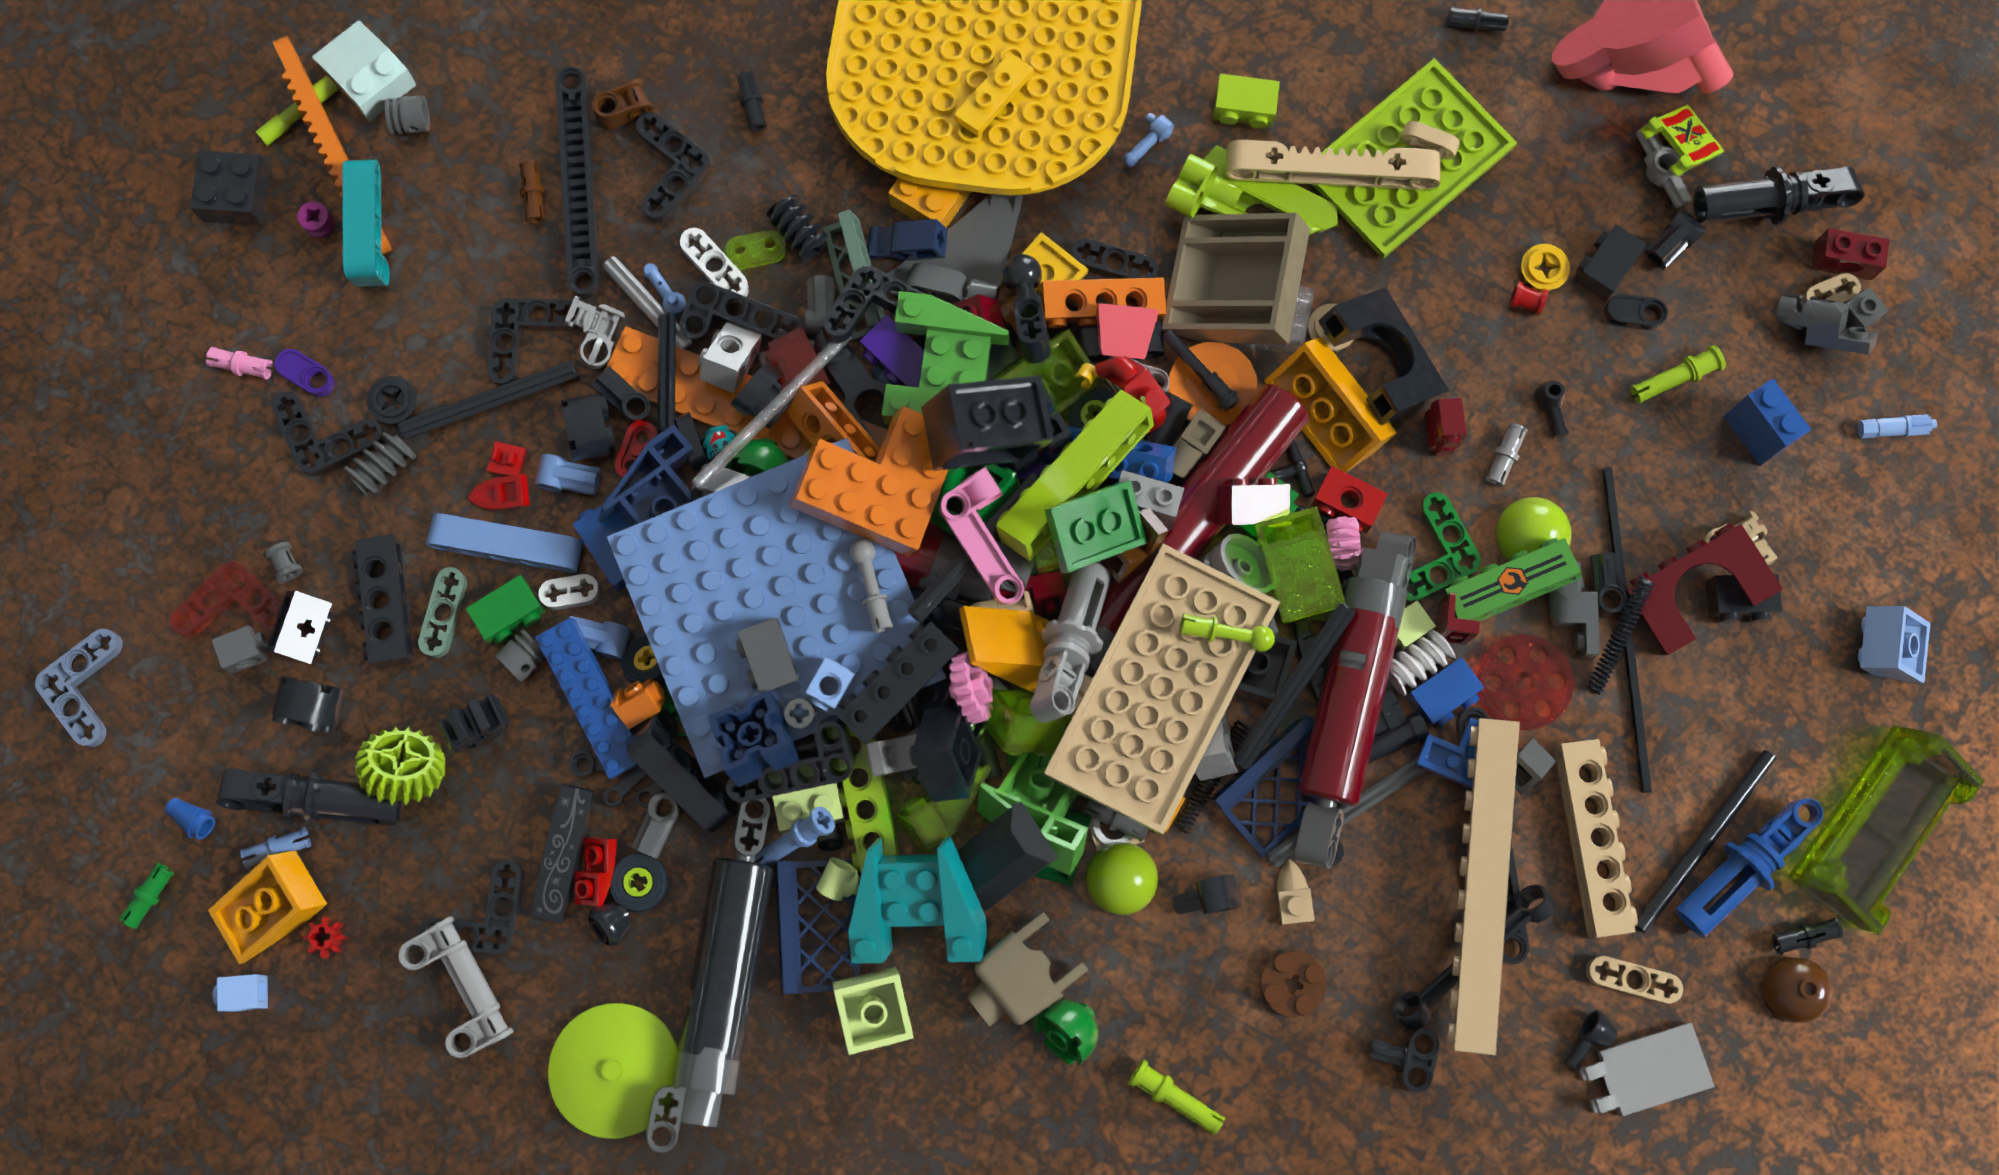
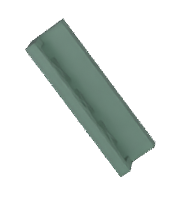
M849 209L838 213L839 222L823 227V231L828 234L826 243L840 294L847 285L844 278L848 279L849 282L860 267H872L860 220ZM843 231L846 242L844 248L835 244L833 233ZM847 255L850 257L853 269L851 276L843 273L841 268ZM868 279L867 281H862V287L860 291L864 293V288L866 287V285L869 282L872 283L873 280ZM850 299L843 303L850 310H852V306L856 309L861 307L860 303L856 304L850 301ZM874 303L870 305L865 313L869 328L858 331L856 326L851 334L854 342L860 341L885 316L882 307Z

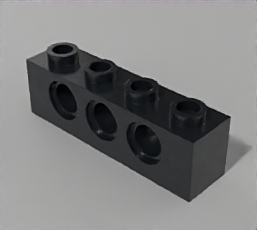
M393 534L355 540L356 550L352 551V561L359 573V581L355 582V590L358 599L362 600L363 611L359 612V624L361 629L365 630L366 642L362 643L363 657L365 661H368L376 669L415 663L401 541ZM379 565H384V573L378 578H373V570ZM387 595V604L381 609H376L378 598ZM391 626L390 636L380 640L379 633L381 629Z

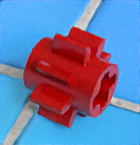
M323 917L322 924L319 925L310 922L309 926L312 929L309 935L303 936V939L309 940L311 944L308 952L316 953L320 949V956L328 959L329 951L341 953L342 950L339 946L342 940L348 939V936L342 935L340 931L344 924L336 922L331 926L330 917ZM327 933L331 935L330 940L321 941V935H326Z

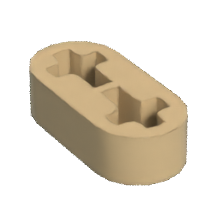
M1416 121L1407 122L1400 136L1401 141L1405 145L1416 149L1438 151L1440 158L1445 160L1455 158L1460 145V141L1455 136Z
M1840 274L1809 288L1803 294L1802 300L1805 304L1811 296L1819 298L1826 295L1827 298L1825 300L1846 304L1860 293V281L1852 274ZM1841 285L1850 288L1849 292L1842 291L1837 294L1835 292Z

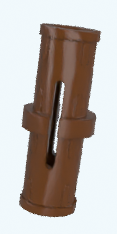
M524 160L519 163L522 187L519 191L525 208V222L540 224L545 221L542 199L545 193L544 187L541 186L539 162Z

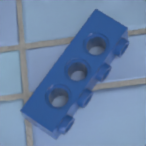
M1067 426L1072 433L1074 441L1081 433L1082 428ZM1141 440L1108 477L1120 479L1121 472L1124 470L1168 483L1173 477L1177 447ZM1046 450L1042 452L1041 461L1046 465H1052L1061 455V451L1051 456L1049 451Z

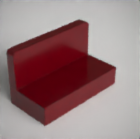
M1448 593L1437 605L1435 631L1441 634L1449 644L1466 645L1479 634L1480 621L1454 618L1456 593Z

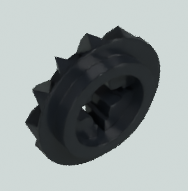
M387 376L375 382L367 394V408L376 420L386 425L399 424V422L406 418H411L414 408L417 407V393L406 379L398 376ZM386 393L392 397L400 395L397 400L401 407L398 408L391 405L387 408L389 403L384 394Z

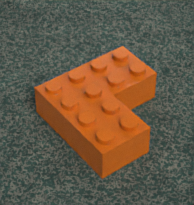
M902 406L892 417L876 462L819 439L810 449L788 506L909 557L919 549L948 469L933 470L923 414Z

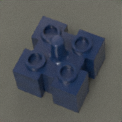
M769 690L744 700L746 707L736 711L733 706H729L708 715L714 738L722 746L718 751L724 771L738 787L763 777L761 769L771 766L774 771H777L799 761L793 740L785 731L788 725L782 706Z

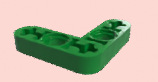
M1439 492L1430 493L1425 497L1420 505V512L1444 556L1411 572L1408 583L1410 586L1420 582L1422 579L1425 585L1419 587L1414 592L1415 596L1408 593L1406 604L1419 602L1451 586L1450 583L1457 578L1463 576L1470 577L1481 565L1480 555L1452 503L1446 495ZM1432 500L1435 504L1441 503L1442 508L1439 513L1442 519H1445L1446 516L1450 518V520L1441 523L1440 526L1436 525L1441 519L1436 511L1430 512L1428 509L1432 504ZM1446 527H1453L1458 532V540L1453 543L1445 541L1442 536V530ZM1462 543L1465 545L1460 550L1465 559H1472V563L1469 565L1470 569L1466 566L1460 567L1458 564L1462 559L1458 550L1454 554L1451 552V550L1456 549ZM1432 568H1441L1445 572L1446 580L1444 583L1438 584L1430 579L1429 574Z

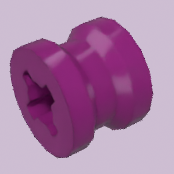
M307 202L299 209L298 221L311 237L317 239L325 238L334 230L335 220L327 208L320 202Z

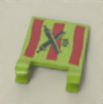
M1688 105L1658 118L1653 117L1646 126L1640 129V132L1646 139L1661 132L1680 156L1678 162L1669 167L1676 177L1724 152Z

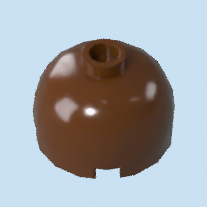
M1784 958L1776 962L1765 972L1762 980V997L1777 1018L1789 1023H1807L1821 1017L1829 1008L1833 998L1832 983L1827 972L1819 964L1806 958Z

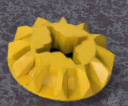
M1539 244L1533 246L1525 253L1522 258L1520 271L1524 275L1525 282L1531 284L1534 289L1542 290L1544 288L1548 289L1549 292L1556 288L1559 289L1566 282L1570 274V263L1566 254L1558 247L1550 244ZM1542 260L1545 262L1546 267L1554 268L1548 272L1547 278L1542 270L1535 269L1540 267Z

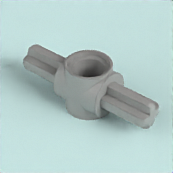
M1638 130L1636 136L1647 154V157L1644 159L1647 165V178L1653 184L1658 185V187L1664 186L1676 208L1686 206L1691 202L1692 198L1681 179L1682 175L1676 177L1670 169L1664 170L1659 165V163H1663L1669 168L1678 162L1680 156L1669 146L1664 147L1657 134L1646 139Z

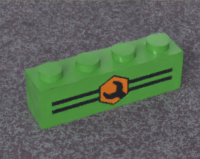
M1551 538L1542 542L1538 550L1528 553L1527 550L1518 552L1509 558L1510 562L1500 566L1497 563L1490 564L1482 568L1479 575L1470 579L1468 576H1463L1453 580L1450 583L1451 587L1446 588L1447 594L1456 593L1455 612L1457 617L1460 619L1482 621L1582 579L1581 571L1566 539L1558 541L1557 538Z

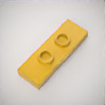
M1009 52L954 113V121L976 136H979L1034 75V68Z

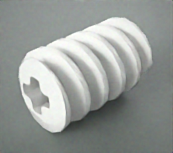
M1430 630L1426 634V638L1420 637L1416 640V645L1410 644L1406 647L1405 652L1399 651L1395 654V659H1392L1388 680L1397 692L1405 697L1407 695L1406 684L1415 690L1417 688L1416 677L1425 683L1428 680L1425 671L1428 670L1435 676L1438 673L1437 663L1445 669L1448 666L1446 657L1448 656L1453 661H1456V656L1447 640L1438 632Z

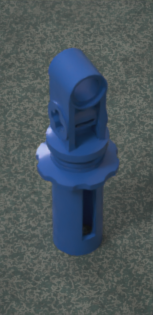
M1811 798L1792 801L1778 815L1770 819L1759 830L1758 834L1750 832L1745 837V842L1740 846L1727 842L1724 845V851L1729 858L1675 909L1677 916L1695 934L1705 938L1757 887H1763L1768 891L1774 888V881L1770 876L1771 873L1775 870H1780L1785 865L1783 858L1796 849L1803 839L1820 824L1824 815L1821 804ZM1801 805L1805 806L1809 811L1807 822H1803L1798 816V809ZM1742 870L1745 874L1705 911L1703 907Z

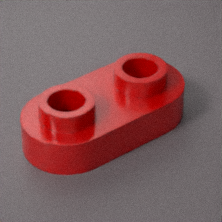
M641 420L632 423L628 427L614 464L615 470L621 479L627 473V466L630 463H634L647 443L658 435L655 427L650 422ZM641 435H648V440L645 443L638 442V438Z

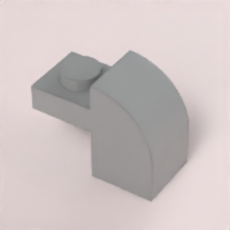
M917 734L868 743L869 752L867 759L869 766L872 768L873 775L882 776L916 769L917 767L912 765L910 760V748L914 745Z

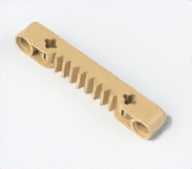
M1235 140L1227 145L1226 175L1231 179L1241 181L1428 190L1440 185V153L1431 149L1392 148L1386 151L1384 155H1382L1381 150H1377L1375 157H1371L1369 150H1365L1361 157L1356 149H1353L1350 156H1347L1344 148L1340 149L1338 155H1334L1332 148H1328L1326 154L1322 155L1319 147L1315 148L1313 154L1309 153L1306 146L1303 147L1301 153H1297L1295 146H1291L1288 151L1286 146L1276 141Z

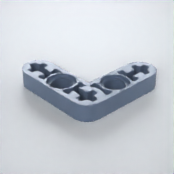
M105 628L94 631L42 670L35 680V687L72 739L77 744L89 748L97 747L105 740L106 728L76 686L121 652L123 647L121 637L117 633ZM104 637L110 640L108 642L110 646L108 650L101 648L103 645L101 640ZM88 648L95 651L93 654L98 657L97 659L87 651ZM84 655L87 660L86 667L80 672H74L72 661L75 657ZM51 677L58 679L55 684L64 694L59 695L57 691L47 688L50 686L49 679ZM75 699L78 703V710L74 715L67 717L63 712V707L67 701ZM82 720L85 725L95 728L92 730V739L83 737L86 735V730L77 722Z

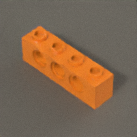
M1164 278L1042 281L1037 287V294L1041 296L1046 324H1049V328L1067 327V323H1079V327L1096 326L1095 300L1097 297L1106 300L1107 304L1127 306L1126 297H1133L1137 301L1138 307L1158 309L1157 320L1166 315ZM1071 298L1075 300L1078 304V311L1069 310L1066 307L1065 299Z
M823 381L806 385L799 389L786 414L812 445L819 439L833 444L848 438L855 454L876 462L881 448Z

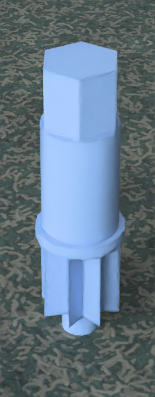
M1928 414L1860 420L1858 423V435L1861 438L1930 434L1932 429L1937 428L1936 419H1931Z

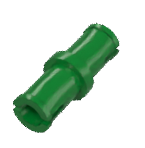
M156 862L144 883L135 888L133 891L135 896L118 919L128 927L137 929L151 906L157 905L159 902V894L175 874L173 870H169L170 868Z

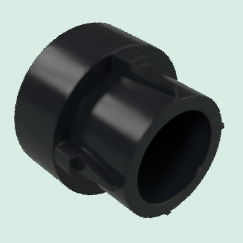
M764 364L736 395L730 405L745 418L750 414L766 428L770 429L790 406L794 397L777 382L780 377Z

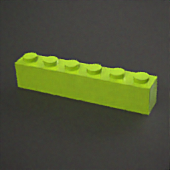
M1120 390L1113 398L1108 399L1103 405L1101 412L1084 425L1076 439L1064 446L1061 455L1052 465H1048L1043 469L1040 478L1021 493L1015 505L1010 510L1002 513L996 524L1000 541L1031 561L1052 538L1044 509L1094 492L1154 426L1151 408L1123 390Z

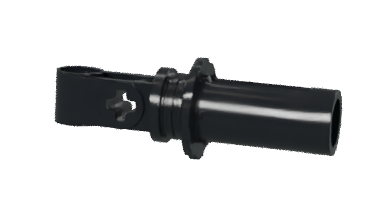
M1773 166L1765 172L1763 179L1698 186L1693 195V209L1695 217L1700 223L1766 215L1772 224L1779 225L1787 220L1789 213L1798 215L1805 211L1854 206L1863 200L1865 193L1855 169L1850 166L1805 173L1795 171L1790 172L1788 175H1786L1781 167Z
M316 767L313 769L310 777H300L299 773L293 772L286 776L250 772L236 768L225 769L216 800L219 806L230 810L244 809L267 813H281L284 818L301 816L304 817L306 828H314L316 821L320 818L397 826L402 809V801H396L393 805H391L389 799L379 802L377 795L368 796L366 788H360L359 783L327 780L325 776L323 777V769Z

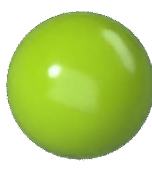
M1128 842L1112 843L1098 850L1091 858L1086 870V887L1094 903L1104 911L1115 915L1133 914L1142 910L1153 899L1158 886L1157 867L1151 856L1141 847Z

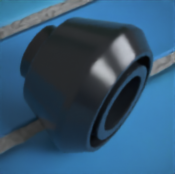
M612 903L594 907L589 912L588 922L592 930L607 946H617L629 929L628 922L631 920L630 916L620 904L617 906Z

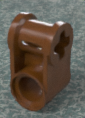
M633 79L618 87L601 92L595 96L592 105L597 123L602 128L615 129L618 126L638 120L639 116L643 113L654 111L653 103L647 100L643 91L644 84L642 80ZM605 108L614 109L611 113H602Z

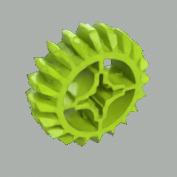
M395 726L392 732L382 729L379 736L371 734L368 741L362 742L355 760V774L360 788H366L368 796L377 795L379 802L389 799L391 805L396 801H403L406 806L411 799L419 803L422 796L430 797L433 790L439 788L441 780H443L445 775V757L440 748V743H434L432 735L424 737L422 730L416 733L411 732L409 726L405 731H399Z

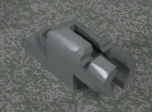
M1785 293L1779 301L1777 323L1802 331L1807 328L1806 345L1869 355L1877 344L1878 333L1869 332L1867 328L1860 326L1846 328L1849 306L1842 302L1811 296L1804 304L1802 295Z
M1576 561L1581 571V563ZM1582 577V579L1549 592L1550 619L1554 628L1579 629V632H1576L1574 637L1575 650L1579 651L1580 660H1593L1600 655L1598 592H1581V590H1585Z

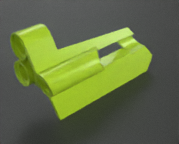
M1218 145L1204 159L1193 154L1189 155L1178 180L1171 188L1164 204L1193 219L1200 207L1216 214H1248L1245 212L1248 207L1260 203L1278 213H1297L1310 227L1309 235L1315 232L1321 233L1338 225L1337 206L1334 203L1294 183L1241 181L1227 177V150Z

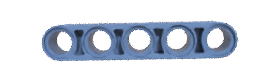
M440 513L432 515L426 540L427 546L438 550L567 573H577L584 543L582 540L571 536Z

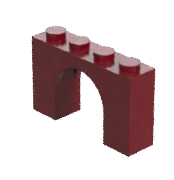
M1732 522L1714 532L1717 538L1707 544L1703 539L1686 548L1689 554L1679 560L1674 555L1658 565L1660 571L1650 577L1647 572L1641 574L1644 578L1653 582L1655 587H1651L1653 588V591L1650 592L1651 596H1646L1649 599L1645 601L1647 605H1642L1644 610L1640 611L1667 655L1696 640L1675 603L1676 585L1682 575L1691 568L1699 565H1716L1724 568L1734 576L1753 607L1783 590L1742 524L1734 527ZM1639 576L1630 581L1632 587L1627 589L1629 594H1635L1632 589H1637L1634 585L1638 584L1637 580H1641Z

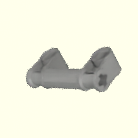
M450 916L425 930L426 932L404 943L399 950V960L404 967L411 970L422 968L438 958L444 963L472 1016V1019L457 1026L446 1038L447 1051L456 1058H464L485 1046L488 1047L500 1041L514 1031L512 1027H507L499 1012V1003L469 950L466 941L460 939L452 924L454 918ZM411 945H419L424 950V958L421 962H415L409 957L408 952ZM457 1033L468 1034L471 1039L470 1048L461 1049L456 1045L455 1036Z

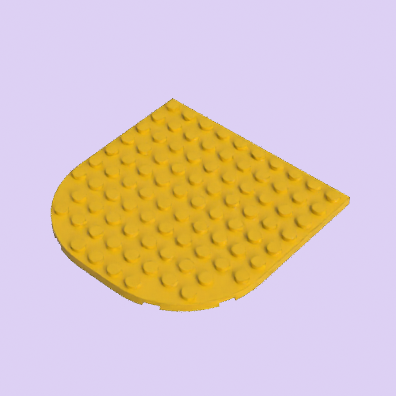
M839 0L826 72L827 92L833 116L843 135L860 155L881 170L906 181L933 187L997 195H1025L1059 187L1076 179L1096 165L1106 155L1121 132L1130 98L1142 0ZM1010 52L1033 67L1034 75L979 136H976L954 121V113Z

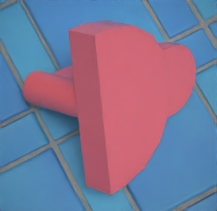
M1604 0L1592 19L1571 31L1557 44L1552 52L1551 59L1564 79L1579 78L1581 81L1601 91L1611 90L1617 85L1680 93L1696 84L1701 93L1707 94L1721 89L1733 77V71L1713 38L1697 0Z

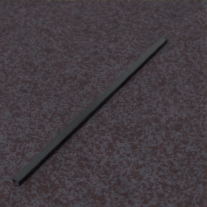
M1605 467L1602 472L1612 553L1619 554L1622 589L1627 597L1626 603H1629L1612 467ZM1622 609V610H1620L1619 612H1620V616L1624 617V616L1621 614V612H1626V611H1624V609ZM1629 633L1631 637H1626L1628 642H1624L1626 643L1624 654L1641 793H1651L1652 788L1633 633Z

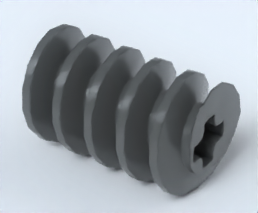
M385 432L381 434L385 444L374 440L372 442L375 450L374 453L364 449L362 452L366 459L365 461L355 457L353 459L356 467L355 470L347 466L343 468L347 476L366 495V489L374 493L378 491L375 481L384 485L388 482L384 474L385 472L393 476L397 474L394 464L403 468L406 467L404 455L411 459L416 458V455L395 433L394 436Z

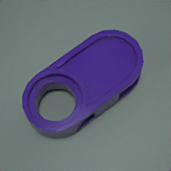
M286 349L277 355L275 367L289 382L315 397H324L333 390L335 380L333 375L324 366L295 349ZM314 375H325L326 381L322 387L314 389L310 386V380Z

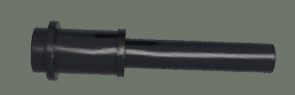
M1171 329L1162 336V339L1203 381L1201 386L1219 403V409L1224 408L1227 412L1240 401V398L1237 396L1238 391H1232L1217 375L1216 371L1211 373Z

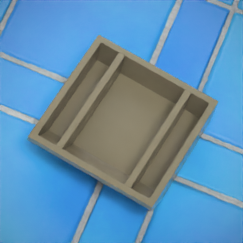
M1297 213L1195 215L1193 219L1184 215L1162 330L1167 332L1171 329L1178 336L1202 343L1289 344L1310 227Z

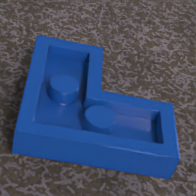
M1474 718L1468 719L1458 746L1428 734L1415 765L1472 789L1473 778H1467V765L1469 758L1474 759L1475 746H1469L1471 726L1477 727L1478 720Z

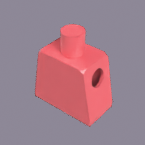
M1096 303L1099 354L1112 356V359L1120 356H1126L1130 359H1145L1157 320L1158 309Z

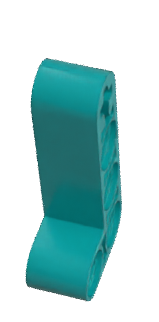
M376 159L344 161L342 180L343 268L345 276L355 287L388 286L390 281L389 265L386 258L382 255L381 171L379 162Z

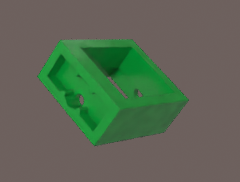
M995 464L948 469L929 521L956 538L939 512L940 500L948 492L961 485L962 481L972 476L976 471L986 467L994 481L998 483V487L1003 495L982 509L976 510L985 524L1019 487L1017 483L1018 476L1006 466L1000 468ZM951 497V498H949V499L947 500L946 505L948 504V502H949L953 497ZM946 507L947 511L950 514L959 515L956 512L949 509L948 507Z

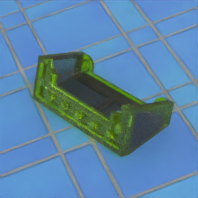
M1893 725L1788 877L1854 928L1879 936L1891 917L1889 908L1882 904L1950 804H1963L1971 801L1985 781L1941 734Z

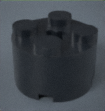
M592 394L561 400L572 462L609 456L610 452H615L611 425L605 426L604 424L610 422L605 395Z
M281 676L272 710V721L287 725L303 726L302 728L317 732L334 733L335 728L338 726L347 690L317 682L296 680L297 678Z

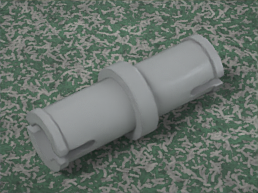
M1509 423L1500 447L1495 449L1494 455L1496 457L1485 479L1490 484L1498 487L1505 486V481L1513 463H1517L1519 459L1517 453L1525 434L1528 432L1522 425Z

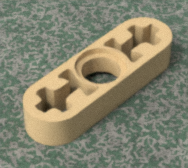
M1608 956L1595 957L1586 966V976L1596 986L1662 1004L1674 1003L1683 994L1681 980L1670 973ZM1605 963L1606 970L1618 972L1619 966L1622 969L1618 974V978L1604 976L1601 980L1600 973L1595 972V967L1602 966ZM1632 970L1639 972L1643 979L1641 987L1636 990L1630 988L1626 982V976ZM1668 980V986L1673 988V993L1667 994L1664 997L1663 990L1650 988L1651 982L1663 984Z

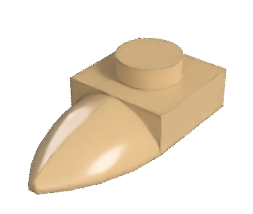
M1290 859L1283 864L1277 880V900L1281 925L1313 922L1315 919L1311 889H1308L1302 871Z

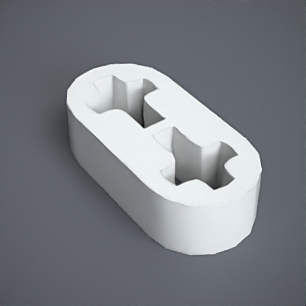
M588 574L545 581L539 589L540 601L551 610L590 605L596 602L601 594L599 583ZM585 582L590 587H593V590L588 591L587 597H584L581 592L573 593L572 591L582 589ZM554 587L559 592L567 591V594L557 596L556 602L546 597V595L551 594V588Z

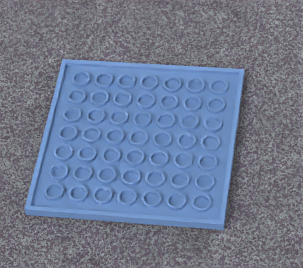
M848 438L833 443L854 453ZM808 454L607 536L704 778L724 770L718 751L722 746L714 738L708 715L729 706H733L736 711L746 707L744 700L760 693L758 688L753 690L748 679L747 671L751 670L747 657L742 659L737 649L735 640L740 639L737 631L772 618L779 619L801 680L770 691L780 703L784 712L787 704L794 699L806 698L811 700L812 696L806 693L825 658H830L856 673L840 704L851 693L858 696L866 688L862 682L875 669L881 673L889 664L885 659L898 646L904 649L912 641L909 634L921 623L913 619L908 613V608L915 600L895 551L870 541L875 547V557L872 560V565L880 595L886 594L888 596L886 605L891 623L893 624V628L890 630L885 628L884 632H872L867 606L862 604V601L868 597L860 567L851 560L849 555L852 543L865 538L788 506ZM943 668L924 687L946 679ZM827 676L821 682V689L827 695H834L838 690V682L834 677ZM799 704L798 709L793 710L792 714L799 718V722H802L803 717L809 715V711L804 710L802 704ZM816 706V718L809 726L794 728L787 723L788 728L785 731L793 741L815 733L820 721L828 715L838 716L843 710L839 706L835 709L829 706L826 711Z

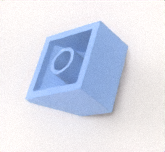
M1867 606L1866 616L1863 618L1861 625L1864 636L1863 645L1858 652L1860 668L1873 676L1924 684L1930 622L1905 606Z

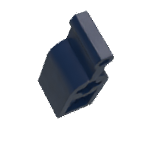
M937 219L901 221L894 223L891 227H870L867 243L869 258L893 257L899 260L945 258L948 229Z

